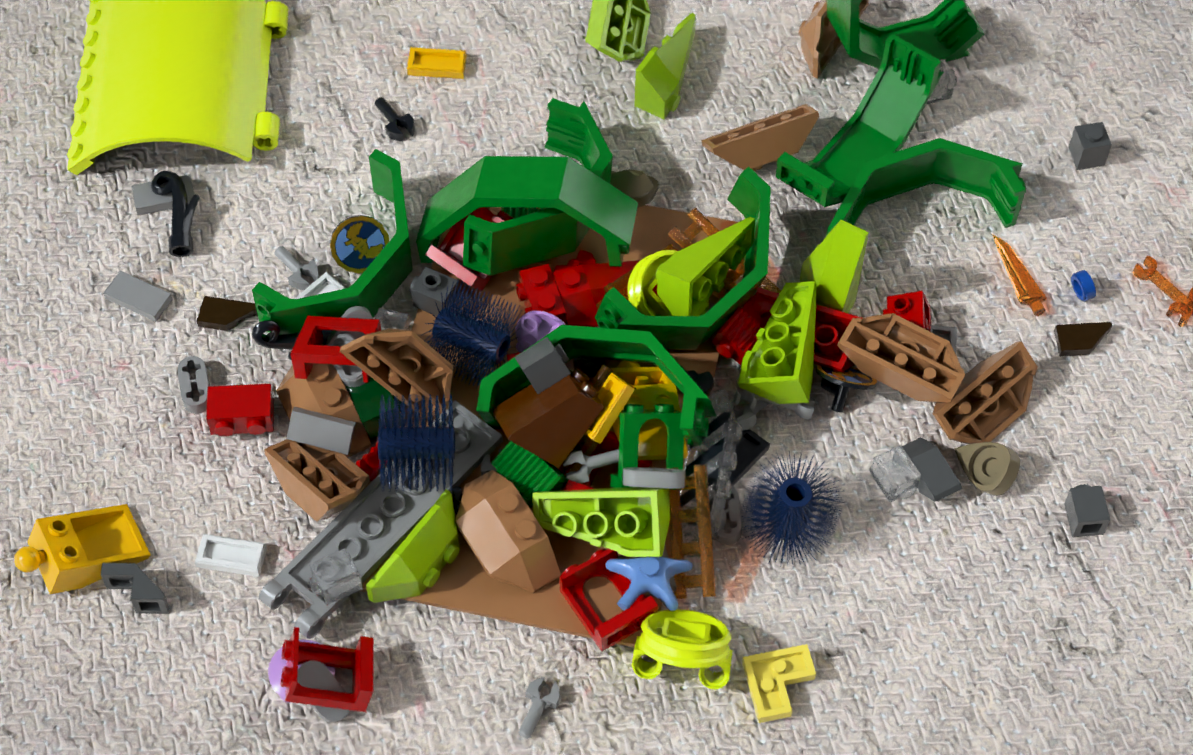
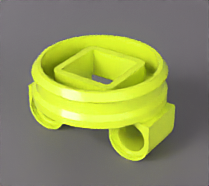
M658 251L644 257L633 268L628 280V300L640 313L647 316H673L652 289L657 284L655 275L659 265L663 262L665 263L678 251Z
M677 609L676 611H657L650 614L642 622L641 629L643 632L640 636H637L632 660V668L637 676L643 679H653L660 674L663 663L677 667L700 668L699 679L709 689H720L727 684L733 650H730L728 645L731 641V633L720 620L701 612ZM648 655L656 661L647 662L641 656ZM718 665L723 670L720 672H713L709 670L708 667Z

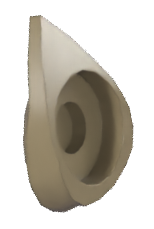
M639 170L611 171L610 184L637 201L638 207L644 206L654 199L659 189L658 180Z
M994 442L974 443L954 448L965 474L970 482L979 490L994 496L1003 495L1016 480L1020 469V458L1018 453L1012 448Z

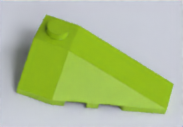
M815 281L785 283L770 310L771 317L765 327L760 328L756 334L758 340L752 350H747L743 357L738 382L740 388L777 404L809 403L814 365L817 292Z
M625 487L532 493L533 515L543 529L567 537L572 536L590 542L591 545L617 551L618 554L627 557H661L663 555L670 523L669 488Z

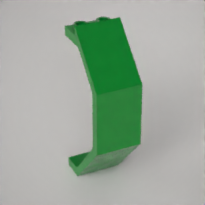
M827 0V17L849 57L877 69L880 68L885 41L892 33L901 39L909 41L924 52L932 54L941 61V64L970 56L968 49L985 35L965 0H944L925 16L885 27H877L859 18V5L862 0Z
M892 33L885 41L881 66L853 116L813 160L803 163L784 152L777 160L776 178L824 207L842 203L864 162L898 152L903 147L943 75V72L940 71L941 61L932 54L924 52L909 41L901 39Z
M552 98L547 106L549 119L546 122L548 139L545 143V149L578 160L583 167L610 184L613 155L585 101L582 102L580 107ZM547 208L500 223L489 222L469 215L464 222L463 266L491 276L576 251L590 228L556 208Z
M942 138L864 162L831 221L827 234L840 220L855 226L865 207L872 203L930 184H939L983 197L990 202L1005 228L1016 225L1024 194L1026 193L1025 183L1019 177L1022 163Z
M377 149L369 156L373 192L394 204L396 233L355 283L346 289L300 299H291L259 282L252 289L259 322L271 320L277 323L280 327L279 335L299 333L307 316L342 317L346 310L354 306L367 308L372 317L378 313L413 271L400 161Z
M484 156L427 200L416 245L421 263H433V260L425 255L431 244L437 247L441 233L477 208H556L602 235L606 241L609 265L622 267L624 254H629L638 202L570 157Z
M748 166L740 174L727 200L743 214L745 219L748 217L755 219L754 243L744 256L743 279L709 311L701 316H647L640 313L613 287L604 295L596 313L595 319L600 328L650 331L665 349L696 350L733 315L738 307L742 308L755 295L768 273L771 187Z
M561 325L539 340L541 341L548 337L553 346L560 344L569 361L576 357L649 362L657 365L684 394L680 430H684L683 436L685 439H688V446L701 447L702 437H707L709 419L705 418V416L717 417L711 401L650 331ZM515 358L481 380L476 411L486 424L493 429H502L493 413L495 407L531 385Z

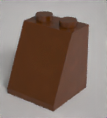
M577 368L573 371L569 370L571 374L541 393L537 394L533 386L530 385L497 405L493 410L508 440L557 468L561 466L604 408V405L598 398L599 391L588 383L590 378Z

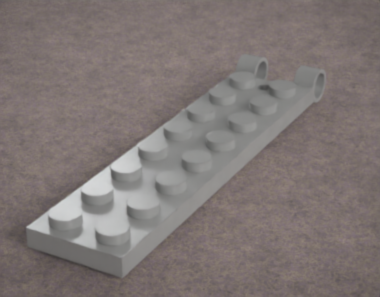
M456 400L452 405L453 427H455V459H453L454 477L452 488L458 487L482 463L483 458L488 453L490 455L503 442L502 435ZM448 406V409H446V413H447L446 424H447V427H449V423H448V418H449V406ZM440 414V415H439V420H440V427H441V424H442V416H441V414ZM419 459L420 481L418 492L415 489L414 467L411 479L412 490L411 492L409 491L407 461L405 485L402 484L400 474L397 492L394 487V468L391 479L394 477L391 492L388 489L387 474L385 475L384 482L379 474L348 507L323 529L274 579L270 580L263 587L259 594V599L269 608L275 610L285 602L289 592L293 589L312 605L299 616L295 627H299V632L307 639L316 636L324 626L325 620L400 546L446 489L450 490L449 459H446L447 481L445 489H443L442 459H440V485L438 492L434 469L436 467L435 459L432 467L434 472L431 492L428 483V463L426 466L425 488L422 486L421 459ZM312 585L317 586L315 591H310L308 588Z

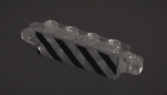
M722 389L712 394V400H710L717 417L705 416V418L709 419L707 437H702L701 447L688 446V456L684 465L685 487L679 491L674 516L675 521L684 533V552L687 557L706 558L711 541L719 540L720 529L725 527L726 499L730 498L732 491L730 482L731 470H735L737 465L736 443L740 442L742 438V426L735 418L734 411H736V407L733 401L730 400L731 397L728 392Z

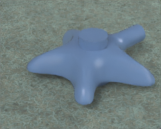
M664 556L610 559L605 564L608 570L621 574L631 581L629 588L617 602V605L624 611L630 608L643 593L654 595L667 609L676 611L678 601L671 588L670 578L676 574L690 571L693 568L692 563L688 560L671 559Z

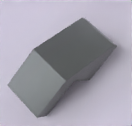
M920 437L894 450L897 461L913 470L919 492L934 502L962 489L960 481L936 445Z
M102 563L101 577L106 589H132L130 600L136 613L169 614V605L164 593L135 563Z

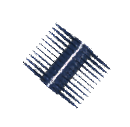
M468 288L464 296L461 293L459 295L457 292L458 296L454 303L456 296L453 293L451 299V289L447 308L444 299L445 308H443L442 301V310L438 309V316H434L436 318L435 322L426 323L434 324L433 329L428 331L432 332L433 336L426 343L428 344L431 340L432 342L434 341L435 346L433 349L437 346L436 351L439 354L442 353L441 356L445 357L446 360L448 358L450 363L453 358L456 363L455 367H453L454 369L456 368L454 377L459 369L461 373H459L458 379L463 371L462 380L467 372L471 375L470 382L475 376L474 386L478 378L480 380L485 378L488 369L487 376L495 371L496 364V369H498V363H500L501 367V361H504L508 348H512L509 347L510 342L513 341L511 337L518 331L516 330L510 336L513 332L510 327H513L516 320L513 323L511 322L509 326L513 317L509 310L506 311V308H503L504 300L500 306L501 313L499 312L497 317L500 299L495 309L496 298L491 304V297L486 305L482 298L479 301L480 291L476 302L474 297H476L477 290L471 299L470 295H472L473 289L467 297ZM468 360L469 367L466 371V369H463L462 366L464 362H467Z
M382 394L379 408L381 415L378 430V457L381 464L379 463L381 480L384 482L385 475L387 474L389 492H391L394 477L391 479L393 468L395 491L397 492L400 474L402 484L405 485L406 461L409 491L411 492L412 490L411 479L414 467L415 489L418 492L420 481L419 459H421L422 466L421 479L423 488L426 485V466L428 463L430 492L432 491L434 459L437 492L440 485V459H442L443 489L446 488L447 481L446 459H449L448 469L450 491L452 492L455 427H453V401L451 394L449 400V427L446 424L445 394H443L441 427L438 396H436L435 427L433 424L431 395L428 404L427 414L429 417L426 427V401L424 394L421 400V418L416 395L414 424L412 421L413 408L411 396L406 413L408 417L406 424L404 395L401 398L400 407L402 411L399 419L397 394L395 396L393 413L389 401L387 414Z
M795 454L794 477L793 460L791 465L792 478L790 476V469L788 475L786 463L784 462L786 471H783V474L779 468V471L775 469L776 473H778L777 476H774L771 471L767 473L771 477L769 480L763 476L758 478L769 484L761 485V482L756 485L751 484L754 491L748 492L750 494L746 493V495H750L746 497L749 500L744 499V501H748L745 503L751 505L743 504V507L746 508L754 505V507L749 508L751 510L746 511H753L748 514L753 515L750 517H769L768 519H757L758 517L747 519V521H752L749 523L757 522L754 523L755 526L747 525V527H751L747 529L754 531L760 528L761 530L754 534L758 536L756 539L764 534L768 535L760 545L768 539L766 542L767 547L769 548L772 543L774 546L772 551L774 552L780 539V547L784 540L781 564L787 546V565L788 540L789 559L790 553L792 559L793 543L796 556H798L797 550L798 552L800 551L798 542L804 553L803 548H806L805 542L806 544L810 543L815 548L817 546L812 543L814 540L821 544L823 542L821 541L823 539L818 538L816 534L820 533V536L824 538L826 534H829L828 528H835L837 526L833 523L829 524L833 521L837 522L834 519L838 518L832 515L834 513H829L837 507H832L836 505L828 504L832 502L827 501L840 502L835 500L841 499L835 498L842 497H833L825 494L829 492H844L822 489L827 485L824 483L826 480L810 487L819 480L818 478L822 474L813 481L811 477L815 475V472L811 476L810 474L806 475L810 470L809 465L802 479L803 469L800 478H798L801 456L797 465V472L795 473ZM763 489H764V490H765V489H767V490H768V492H767V493H766V492H765V493H764V492H763V491H761V490H763ZM765 496H768L772 501H766L764 499ZM820 499L827 500V501H823V502H821V503L816 502V501H818V500H820ZM767 503L771 507H764L762 505ZM812 512H820L822 515H814ZM810 518H815L817 522H813ZM807 537H812L814 540L810 542Z

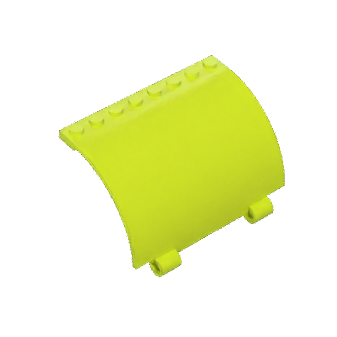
M89 0L91 2L86 18L88 23L87 31L83 39V44L85 45L84 53L80 61L81 74L77 83L78 96L74 105L75 118L71 127V146L67 153L69 158L67 170L78 175L94 164L96 156L109 150L135 143L167 141L197 144L224 151L247 162L252 160L253 146L264 151L273 150L278 146L280 119L274 113L265 112L271 39L283 38L287 33L288 7L284 3L279 1L265 3V0Z

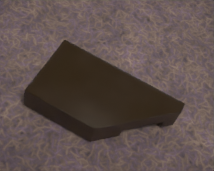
M204 296L196 321L198 327L228 331L250 315L256 316L257 310L255 303Z
M1112 322L1056 325L1054 334L1059 356L1090 355L1102 338L1110 332Z

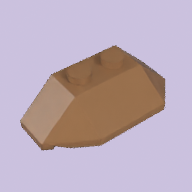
M827 0L816 2L811 16L808 20H804L799 28L802 53L812 76L817 79L842 44L827 17ZM869 0L861 1L859 5V18L868 7Z
M804 104L701 140L702 146L743 170L749 166L753 171H757L767 163L777 162L784 152L790 155L798 153L818 120L819 112Z
M894 313L862 319L861 317L852 318L837 345L862 373L917 401L951 403L965 378L964 370L960 366L950 341Z
M389 328L363 335L341 346L340 352L391 394L394 396L397 394L400 401L402 395H404L406 406H408L411 396L413 411L417 395L420 417L423 394L426 401V418L429 417L427 413L430 395L433 404V416L436 411V396H438L440 412H442L443 394H445L446 409H448L454 366L413 331Z
M1018 341L979 362L966 373L951 403L936 402L932 414L949 440L965 444L991 442L1027 410L1033 376L1036 375L1038 366L1022 341Z
M314 363L307 379L295 378L292 365L276 390L289 420L293 408L299 407L356 422L351 449L348 455H344L349 458L372 447L355 406L334 365Z
M288 439L264 449L265 455L285 494L316 522L328 519L333 514L348 507L370 481L369 475L342 453Z
M494 470L465 484L455 523L488 576L510 585L525 588L524 590L532 593L559 579L561 573L549 538L515 485Z

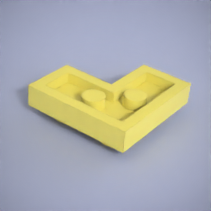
M808 644L745 656L742 659L758 723L791 717L792 708L785 686L815 680L816 677Z

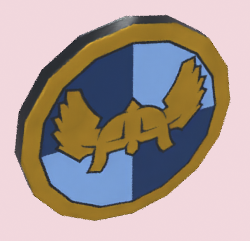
M365 215L351 216L340 222L332 232L330 239L331 255L336 263L346 271L363 273L388 244L389 236L382 223L373 217Z
M820 365L816 367V373L824 378L821 382V387L834 395L831 409L836 412H843L850 388L868 390L874 389L877 385L876 379L853 367L844 372Z

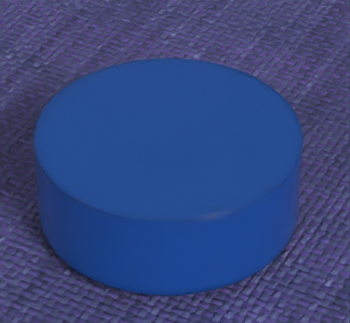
M1081 270L1072 274L1071 283L1076 296L1083 302L1095 298L1096 288L1089 273L1086 270Z

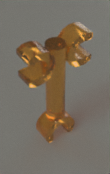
M1147 256L1143 265L1148 269H1144L1139 264H1136L1133 269L1134 276L1140 280H1150L1174 302L1169 306L1166 315L1169 317L1173 313H1180L1182 317L1179 320L1178 326H1185L1190 316L1193 315V288H1191L1188 296L1183 294L1156 270V260Z

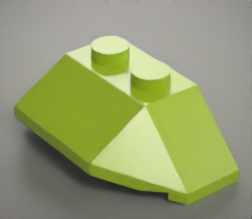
M593 0L585 42L618 62L641 59L644 56L651 16L647 0Z
M446 489L430 510L383 564L375 576L366 584L370 601L377 603L420 596L427 587L431 588L437 582L440 571L446 563L450 564L456 559L460 547L450 491Z

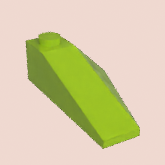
M691 12L675 27L672 37L666 35L662 40L661 48L654 46L637 67L635 74V107L663 120L670 111L674 112L677 109L681 100L680 91L695 35L696 14Z
M748 217L674 253L665 263L663 262L659 265L655 275L657 294L673 316H701L707 312L710 307L707 300L714 291L720 293L724 287L723 281L727 276L728 270H735L753 245L754 218Z
M840 220L826 235L825 239L804 260L801 267L800 282H816L817 305L845 313L850 312L856 302L869 232L844 220Z

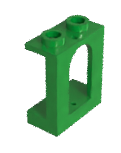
M626 404L624 406V410L618 416L620 417L618 474H611L610 487H630L623 485V468L638 467L640 428L643 423L653 418L660 419L667 428L666 469L683 470L684 430H680L682 412L674 410V405L654 404V409L644 410V405ZM669 488V490H682V488Z

